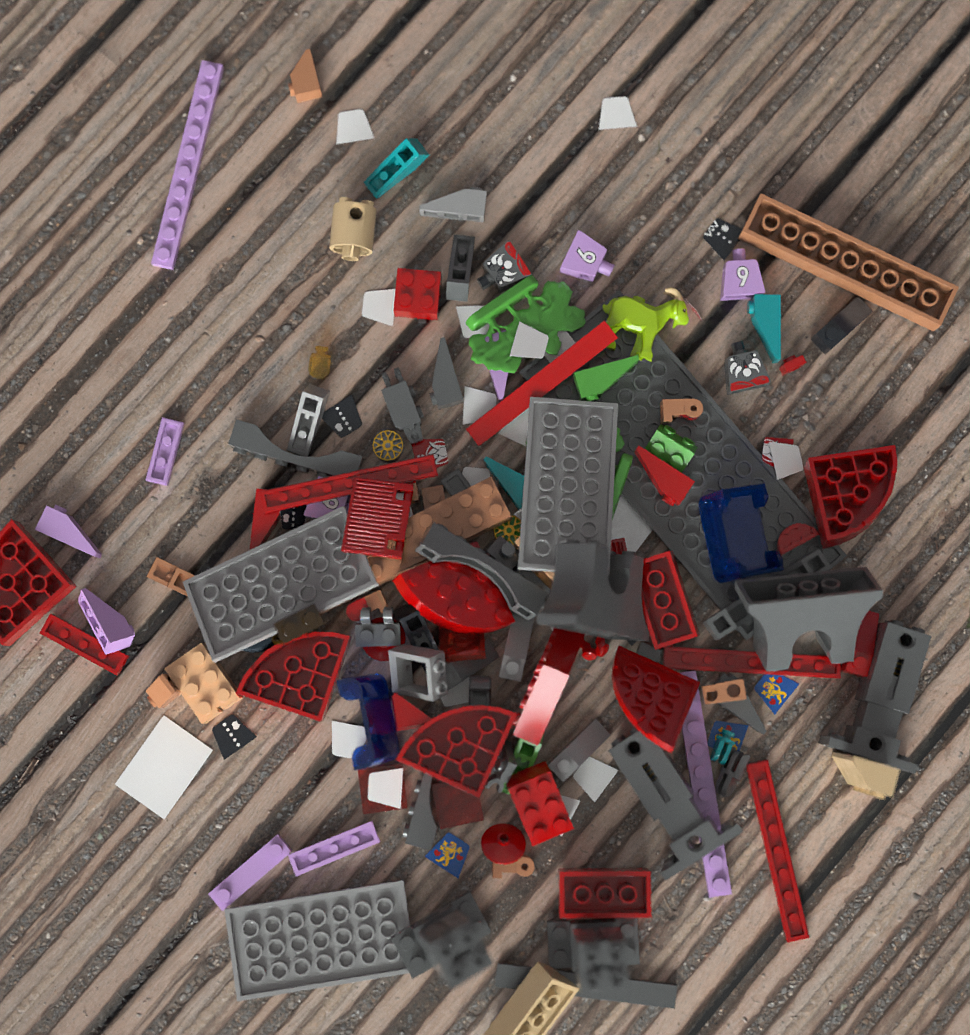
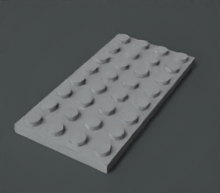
M530 397L518 569L554 572L557 543H566V540H578L580 543H586V540L591 539L599 540L600 545L609 547V576L618 403Z
M345 506L183 581L213 662L216 663L277 634L273 623L314 603L319 613H322L379 586L366 555L341 552L348 514Z
M404 879L225 909L237 1001L409 973L390 938L411 925Z

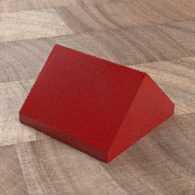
M394 693L391 701L396 731L420 728L432 719L397 693Z

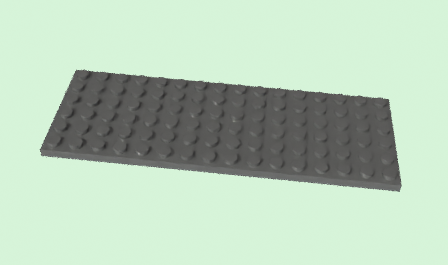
M620 290L585 317V325L573 332L568 331V334L575 343L604 320L608 319L609 315L603 311L602 306L603 304L607 305L613 298L624 296ZM621 328L615 333L618 337L615 340V351L607 348L603 349L575 372L630 357L636 342L637 333ZM658 334L652 344V362L644 358L642 361L638 360L633 368L602 396H599V400L594 401L618 403L617 427L620 428L619 434L623 437L625 444L622 449L616 452L615 465L619 464L622 454L626 453L633 456L622 495L668 550L673 551L675 558L719 610L740 598L735 590V581L773 577L817 549L821 550L832 568L847 556L839 545L823 549L819 535L781 556L779 555L777 542L781 532L789 525L796 523L807 524L818 531L816 518L782 479L777 480L774 469L762 461V455ZM545 356L541 359L535 358L519 373L525 381H528L550 362ZM574 373L542 398L580 401L573 378ZM663 399H698L703 404V412L697 419L690 421L685 418H672L673 421L670 424H662L672 427L679 436L691 439L695 446L698 447L682 472L695 482L681 504L671 506L662 500L663 496L656 490L634 451L638 445L645 449L661 424L660 402ZM754 616L736 628L745 641L754 634Z

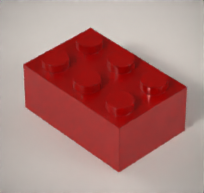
M546 761L511 775L506 785L532 847L574 829Z

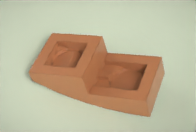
M156 557L146 577L188 597L183 581L195 575Z

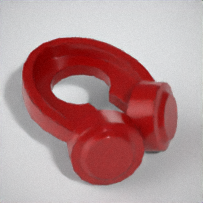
M596 638V649L591 648L590 643L585 642L583 639L580 646L582 649L581 656L586 660H595L597 656L603 657L606 655L609 645L605 643V638Z

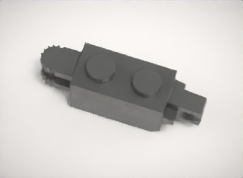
M399 367L394 369V374L399 383L391 386L388 374L386 372L381 373L386 388L381 389L396 430L404 432L412 445L423 440L420 419L424 418L420 405L415 406L413 398H416L412 385L407 386L406 380H403Z

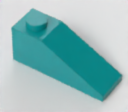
M406 138L363 183L374 197L378 199L416 170L430 154L417 138Z
M754 294L751 301H748L747 313L751 314V322L771 362L778 363L781 359V295Z
M485 457L483 463L516 508L520 510L523 502L524 475L489 457Z

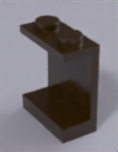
M315 603L273 623L277 634L270 637L273 644L284 645L322 626L324 622Z

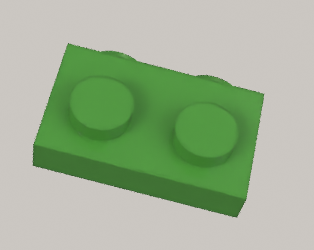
M662 424L659 425L645 447L647 451L681 473L698 448L691 439L679 436L672 427Z

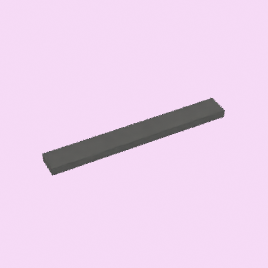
M497 962L495 987L517 989L533 966ZM555 969L578 987L574 971ZM629 978V992L580 994L578 990L575 997L675 1009L677 984Z

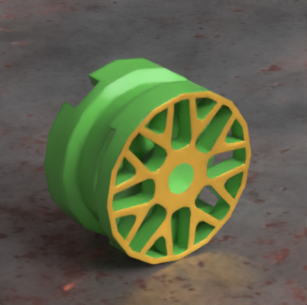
M512 516L513 520L494 529V537L502 536L514 545V542L520 537L521 520Z

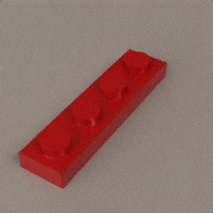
M54 614L49 615L40 631V634L115 675L120 674L129 655L120 650L105 654L96 637Z

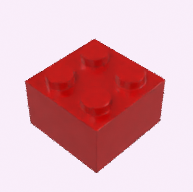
M397 268L393 310L395 317L438 320L442 281L441 272Z

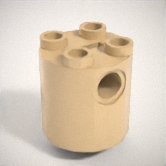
M341 197L339 202L333 205L329 248L335 253L342 254V259L358 261L359 256H368L373 253L376 222L374 202L369 200L354 202L351 198Z

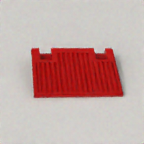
M354 477L341 552L402 560L414 484ZM397 491L404 492L403 500L396 499ZM389 540L396 541L395 550L387 549Z

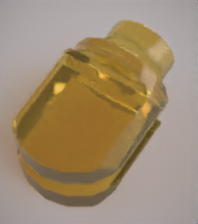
M315 346L317 353H311L308 371L313 378L324 379L330 372L331 355L325 354V352H328V347Z

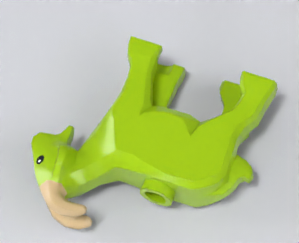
M666 288L663 294L671 296L673 299L656 307L645 303L646 300L639 296H633V298L622 296L613 298L607 305L603 304V311L609 315L606 323L614 333L618 332L621 328L637 333L636 342L630 357L638 355L639 361H642L644 358L652 362L653 341L669 318L674 320L673 328L677 325L685 326L688 324L689 318L686 304L680 291L676 288ZM612 342L606 348L615 351L616 342Z

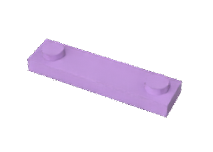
M369 821L293 852L288 857L295 875L298 876L380 842L373 821Z
M278 833L208 893L209 896L223 911L293 850Z

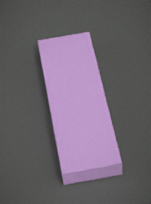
M162 417L146 481L165 486L169 485L184 422Z

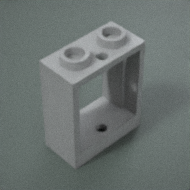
M401 644V646L388 650L392 693L429 701H435L448 694L444 651L408 644ZM411 660L426 663L428 687L413 684Z

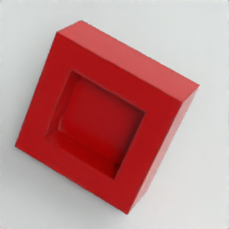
M792 355L783 360L784 364L779 370L784 376L801 368L807 362L803 355L797 358L795 355Z

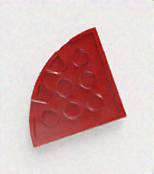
M618 645L613 658L611 677L619 705L631 723L644 736L672 753L701 682Z

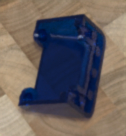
M765 483L719 490L702 496L699 500V511L714 578L719 583L784 570L783 558L779 552L768 550L759 508L766 505L768 500Z
M372 673L336 680L339 694L343 699L347 701L359 699L367 743L353 751L352 762L354 771L395 760L400 753V745L385 677L379 673Z

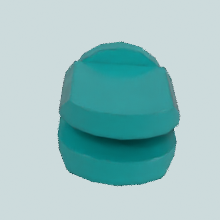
M722 729L721 733L723 736H716L717 740L711 752L710 760L715 762L718 759V763L724 765L732 746L735 745V742L731 741V737L734 738L735 733Z

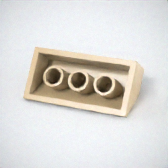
M832 752V758L847 784L854 786V791L884 799L885 795L893 797L899 769L855 756Z
M537 961L509 1001L504 1004L497 1017L490 1023L484 1035H546L579 989L554 968Z

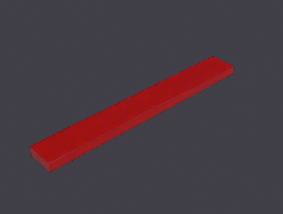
M604 320L466 428L467 432L478 446L482 445L528 409L530 397L542 398L618 337Z
M434 454L259 492L264 514L350 496L354 477L409 483L437 477L438 472Z
M665 646L663 649V666L670 669L841 679V664H832L826 655L792 654L793 658L789 669L766 672L756 651Z
M768 759L748 763L746 771L786 942L810 938Z

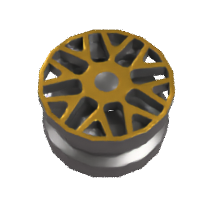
M382 431L374 438L373 451L382 462L392 463L402 456L404 451L403 441L399 434L394 431Z

